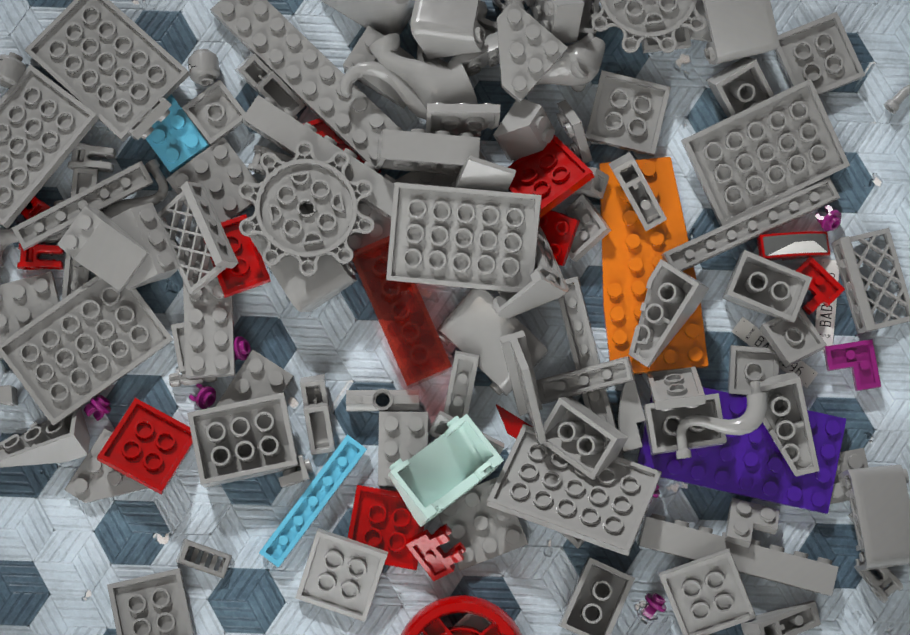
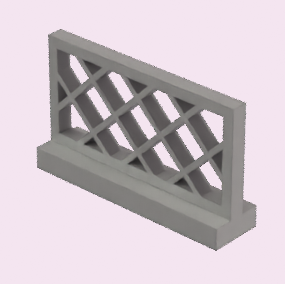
M186 181L181 186L182 192L158 212L157 215L178 263L189 294L195 295L224 269L234 268L238 261L204 185ZM186 199L188 202L187 212H182L183 201ZM174 212L171 226H168L165 217ZM180 214L186 215L183 229L178 228ZM193 217L197 223L195 232L190 231ZM177 231L182 232L179 246L175 242ZM189 234L194 235L192 249L186 248ZM201 237L204 238L206 243L204 252L198 251ZM185 250L191 252L188 265H185L184 262ZM198 254L203 255L201 268L195 267ZM212 257L216 267L211 271H207L209 259ZM194 270L200 272L196 284L192 281Z
M889 228L851 237H842L832 242L831 245L857 334L860 335L869 331L910 322V297ZM876 236H884L886 245L883 250L872 244ZM859 241L866 246L862 255L854 251L851 242ZM869 249L880 254L876 264L865 258ZM883 258L888 259L892 263L893 268L890 273L879 267ZM862 262L873 269L868 278L860 273L859 268ZM876 271L887 277L883 287L872 281ZM890 281L898 284L899 292L897 296L886 290ZM868 286L879 291L875 302L867 297L866 290ZM883 294L894 300L889 310L879 305ZM897 303L905 307L907 317L900 318L893 313ZM875 309L886 314L882 323L875 324L873 317Z
M522 330L499 337L519 416L528 414L539 444L546 443L539 412L543 408L525 333Z

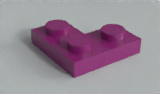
M873 339L831 345L823 349L827 371L851 368L855 391L881 387Z

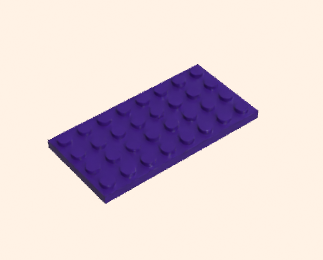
M702 387L705 395L719 393L723 419H736L745 413L747 408L746 396ZM651 395L649 404H650V403H654V402H653V399H652V395ZM807 410L819 471L795 476L763 422L759 428L748 434H726L727 442L723 445L690 449L692 457L677 459L676 452L651 455L645 423L641 440L643 447L639 450L637 463L661 471V478L828 514L846 418Z

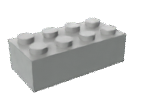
M389 126L387 129L382 130L378 139L376 168L457 175L469 155L479 158L480 138L474 137V134L460 133L459 136L450 135L448 131H436L433 134L426 133L424 129L401 131L400 127Z

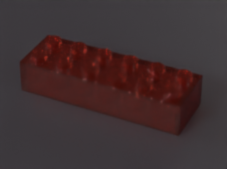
M390 236L353 251L352 262L406 386L409 389L452 370V365L416 283L386 280Z

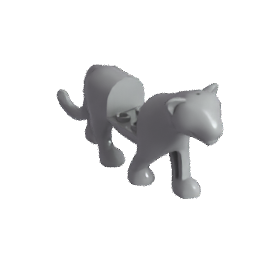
M505 0L506 6H508L512 2V0ZM513 0L524 9L522 0ZM481 1L477 19L486 34L481 52L456 55L447 63L439 58L428 59L418 44L417 60L394 53L400 46V37L398 33L388 34L369 46L370 51L377 58L378 62L366 61L357 63L342 76L340 82L342 95L346 98L350 97L353 84L357 79L372 75L389 83L397 91L408 109L417 117L425 120L427 103L478 104L468 76L479 73L481 71L480 68L487 65L493 67L499 64L497 24L485 18L487 15L486 3ZM588 33L580 41L567 46L566 52L536 85L555 84L571 86L574 91L582 92L586 84L591 82L598 74L606 44L602 39L594 37L592 33Z

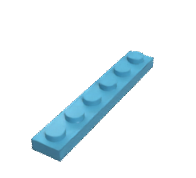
M347 434L259 553L279 568L367 449Z

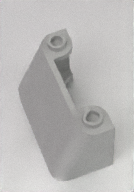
M322 0L325 4L365 28L370 26L385 36L393 33H398L400 36L412 17L415 0Z
M415 0L410 23L411 32L428 59L481 52L483 41L486 38L484 28L477 21L481 0Z
M703 0L712 41L707 42L704 49V54L709 64L716 65L778 49L779 38L770 0Z
M304 203L300 206L299 210L301 214L307 215L313 212V207L308 203ZM260 234L250 236L262 256L268 245L267 239ZM326 254L318 259L317 272L309 277L301 274L299 262L292 255L284 256L277 265H268L293 306L300 312H312L357 281L354 275L356 270L351 263L341 264L332 255Z
M539 227L536 266L534 273L530 275L532 282L518 293L498 291L500 296L493 299V310L500 318L509 319L561 298L568 292L567 284L541 227Z
M472 288L437 328L439 332L437 337L444 344L448 345L451 343L462 352L480 355L477 367L489 377L492 382L489 386L498 395L503 393L507 396L512 391V386L499 337L523 330L533 368L546 356L548 349L515 317L509 319L500 318L493 310V299L495 298L485 289Z
M901 465L848 469L839 474L841 487L846 486V488H849V491L845 492L846 497H849L858 541L856 551H861L859 553L860 559H855L857 571L910 564V499L906 484L909 482L907 470L903 469Z

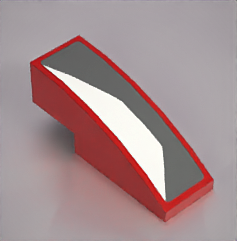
M826 231L759 235L757 238L759 256L770 261L803 259L809 256H830Z

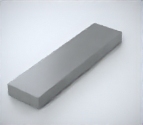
M627 356L536 380L541 404L558 401L562 397H573L635 381L630 357Z

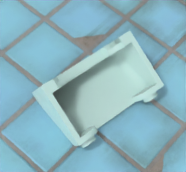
M467 414L462 418H459L457 415L446 424L448 429L412 458L404 462L400 458L389 467L391 471L388 476L420 527L424 526L489 476L504 461Z

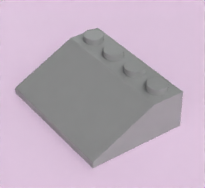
M284 392L187 413L200 484L204 488L286 471L292 468H300Z

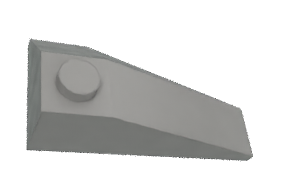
M662 259L648 279L644 303L642 302L640 308L642 311L640 320L635 327L628 354L648 368L694 313L709 290L701 282Z
M789 372L769 377L760 382L761 393H767V412L763 424L793 474L800 476L819 471L801 378L795 372Z
M80 407L55 426L49 420L40 425L35 422L30 425L31 429L21 436L14 434L0 442V468L63 463L88 455L90 436L82 408Z

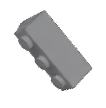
M153 203L130 208L110 218L149 252V255L127 283V290L170 278L179 269Z
M572 397L559 398L543 425L546 443L543 444L592 480H595L617 458L629 438Z

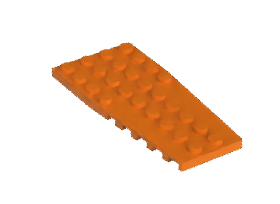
M671 158L635 160L667 218L664 222L647 231L644 229L609 166L611 162L601 163L599 170L607 174L609 180L603 199H600V215L612 230L602 239L601 253L603 311L609 361L629 356L634 374L688 367L707 368L708 357L701 302L649 368L628 355L635 327L640 320L642 312L640 308L642 302L644 303L649 277L659 261L663 260L661 255L664 252L688 242ZM694 267L683 271L696 279Z

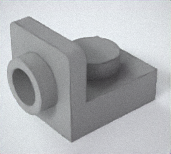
M303 455L297 456L301 467L300 471H297V468H292L282 472L283 476L278 478L282 488L311 479L310 473H313L309 458L304 459Z

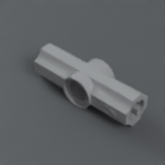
M383 388L378 390H346L347 412L419 411V390H387ZM382 394L390 398L389 404L385 407H380L376 404L377 397Z

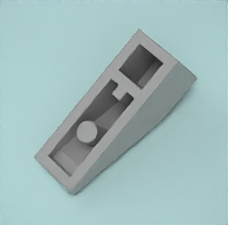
M630 152L609 163L611 170L646 231L667 220Z
M815 601L759 614L755 619L741 623L743 635H797L821 625Z

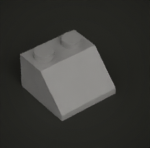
M523 99L520 103L515 101L493 136L506 158L513 161L542 151L547 143L553 139L555 129L541 105Z

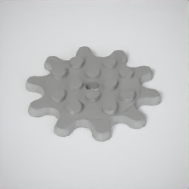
M599 0L602 7L601 11L593 17L591 22L593 29L598 32H603L610 27L620 28L623 32L622 48L627 53L636 52L641 41L645 38L655 39L661 51L671 53L677 46L675 32L678 28L687 27L694 32H700L706 27V19L696 10V3L699 0Z
M304 140L296 145L295 157L289 162L281 161L274 153H264L260 158V165L265 170V179L260 183L244 182L239 186V196L244 200L252 202L255 206L254 214L240 222L239 230L241 234L247 237L260 234L267 239L268 245L262 254L265 264L274 266L284 256L292 255L299 262L301 274L309 277L317 272L318 259L323 255H332L341 264H348L352 261L353 251L348 246V237L355 232L369 234L374 229L372 218L362 215L357 207L360 200L372 194L373 186L368 180L352 182L346 178L345 169L350 162L349 155L346 152H335L329 160L320 161L314 156L313 145L309 141ZM308 203L313 207V212L307 215L301 214L299 208L302 204Z

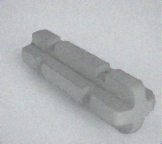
M185 372L169 375L171 387H179L181 384L186 386L197 383L202 384L204 381L207 383L217 381V377L187 379Z

